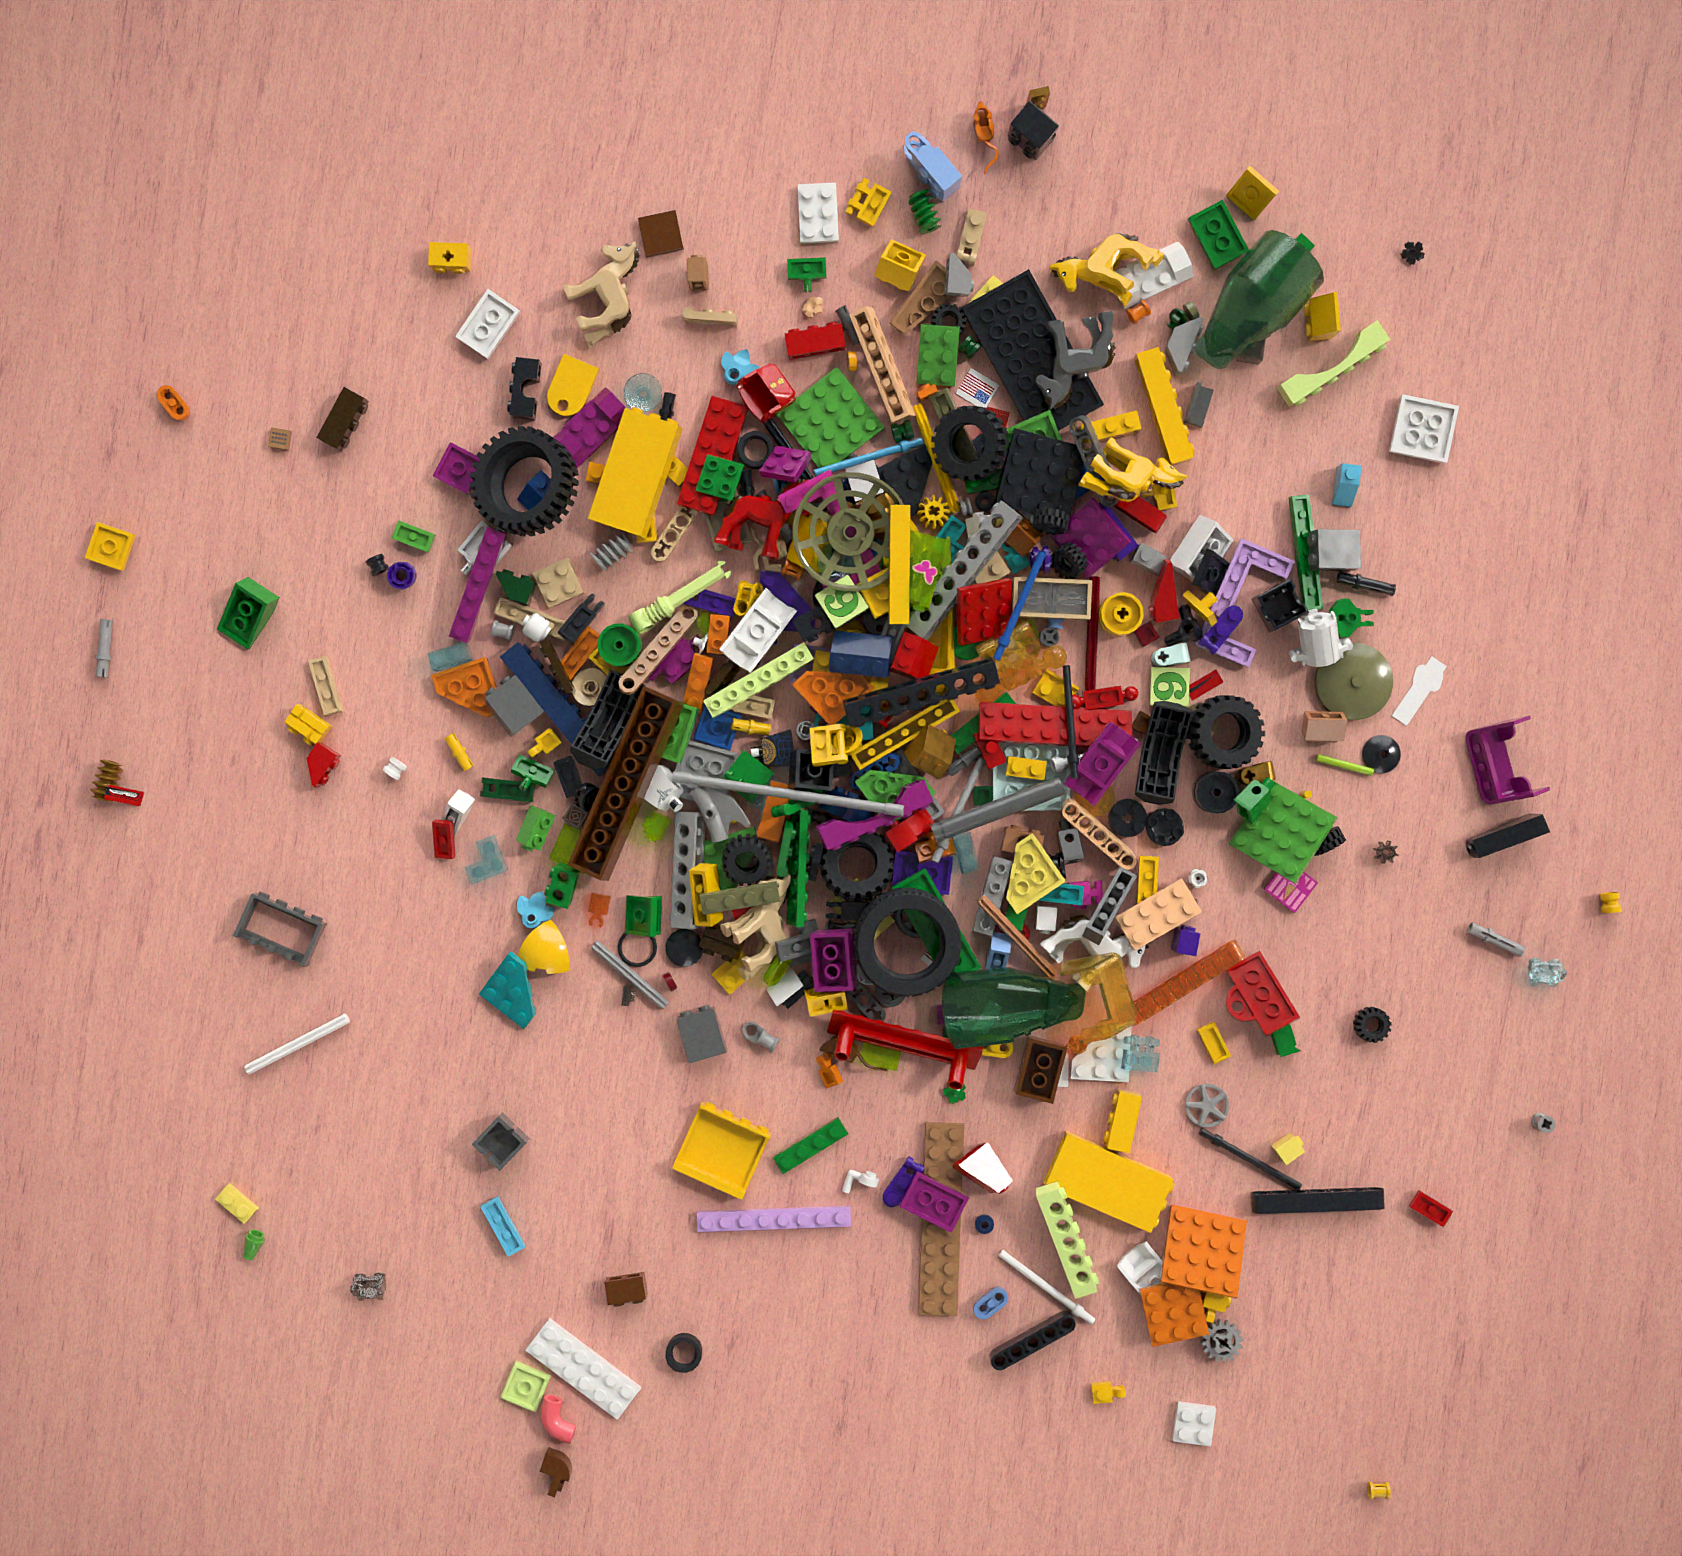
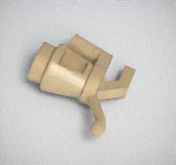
M751 527V535L760 545L753 557L755 570H759L758 558L762 553L765 542H761L755 535L754 527ZM778 538L777 547L779 559H782L784 556H787L788 550L785 543L786 540ZM763 557L765 571L782 572V564H770L769 559Z

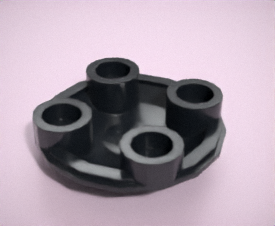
M1157 809L1147 819V835L1157 845H1173L1184 834L1183 820L1173 809Z
M678 929L668 937L665 945L666 955L669 960L681 967L697 963L703 953V948L699 947L700 936L689 929Z

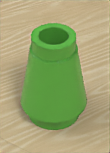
M253 1229L246 1234L243 1258L254 1260L265 1241L263 1232Z

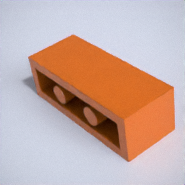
M774 780L770 782L772 787L788 789L789 784ZM767 796L757 832L758 837L776 842L780 841V838L783 837L784 822L789 820L790 815L775 818L771 814V808L787 804L790 799Z

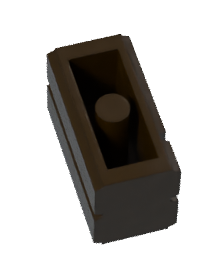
M706 926L699 947L704 949L703 953L714 956L717 953L722 955V960L732 962V959L738 961L745 940L740 944H736L733 941V935L726 937L722 930Z

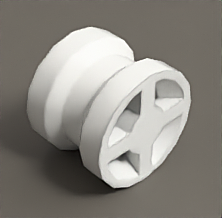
M391 757L389 759L390 763L384 766L382 770L392 778L399 780L400 774L407 769V766L396 758Z

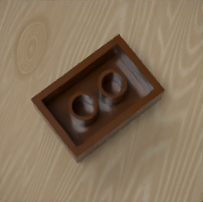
M1028 1035L1014 1087L1015 1094L1053 1104L1068 1049L1067 1046Z

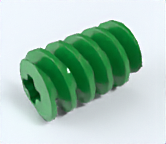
M929 189L913 193L909 196L910 199L908 200V204L912 205L911 212L915 213L914 219L918 220L916 225L921 227L919 229L920 234H927L941 227V225H937L941 218H934L938 210H931L935 203L929 204L933 197L926 196L930 192Z

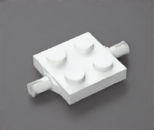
M483 521L477 525L457 549L468 561L461 570L465 575H468L473 568L485 530L488 527ZM506 540L496 565L512 547Z

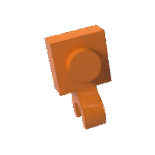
M825 1052L821 1056L816 1057V1061L821 1067V1070L818 1072L826 1088L843 1082L836 1064L831 1065L832 1057L830 1053Z

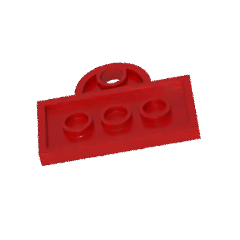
M1260 951L1226 968V972L1235 985L1229 990L1226 997V1008L1234 1019L1240 1022L1256 1020L1265 1037L1300 1019L1298 1012ZM1239 1002L1242 1004L1243 1009L1236 1012L1232 1009V1004Z

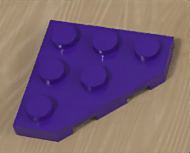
M760 571V583L763 586V591L767 588L777 599L797 611L783 631L798 632L793 619L812 609L780 572ZM813 620V621L811 622V627L814 628V629H815V620Z

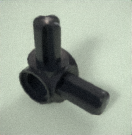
M1188 604L1181 605L1179 608L1182 619L1179 630L1164 637L1168 647L1183 640L1184 642H1196L1203 635V630L1199 626L1197 619L1193 618Z

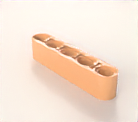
M1068 798L1061 803V811L1065 819L1120 867L1126 870L1134 868L1136 857L1127 845L1074 799ZM1068 806L1075 807V810L1071 813L1065 811ZM1083 818L1089 819L1086 825H1081L1079 822ZM1096 831L1103 832L1101 837H1094ZM1111 843H1116L1117 847L1115 849H1108ZM1124 856H1131L1130 861H1122Z

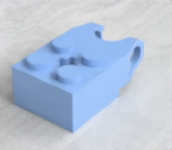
M912 131L905 137L904 153L906 158L918 172L920 181L924 185L927 183L931 188V194L936 199L939 198L944 202L960 188L962 175L939 147L933 148L921 134ZM911 137H917L920 142L911 140L910 142L908 141Z

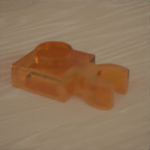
M591 893L588 912H592L593 916L589 919V926L593 925L594 919H598L600 922L599 927H603L604 919L602 914L608 915L610 895Z

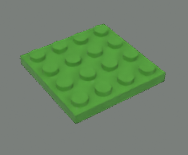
M838 367L796 398L793 404L777 414V417L803 450L811 452V460L818 468L844 461L851 452L854 453L885 428Z
M1275 782V786L1270 790L1271 802L1253 824L1244 819L1229 845L1296 884L1338 818Z

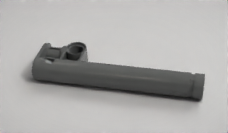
M1056 776L1044 783L1028 786L1021 791L943 819L938 823L935 822L930 824L936 842H940L945 838H951L1045 803L1051 799L1065 795V791L1060 778Z

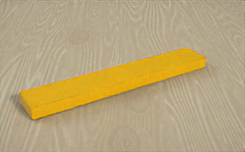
M890 505L889 624H909L910 505Z

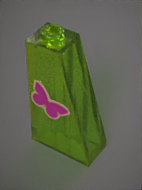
M910 530V606H913V610L924 613L925 610L929 611L948 540Z

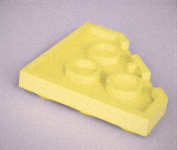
M1033 833L1016 844L1009 889L1006 896L1015 912L1019 914L1066 882Z

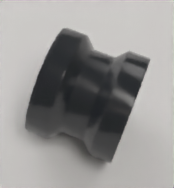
M378 554L365 561L366 565L371 568L370 573L372 576L382 574L390 568L388 564H385L383 554Z

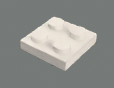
M1177 1401L1172 1440L1174 1442L1211 1447L1216 1407Z

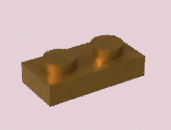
M1049 86L1029 90L1026 104L1031 101L1039 109L1043 110L1047 106L1050 96Z

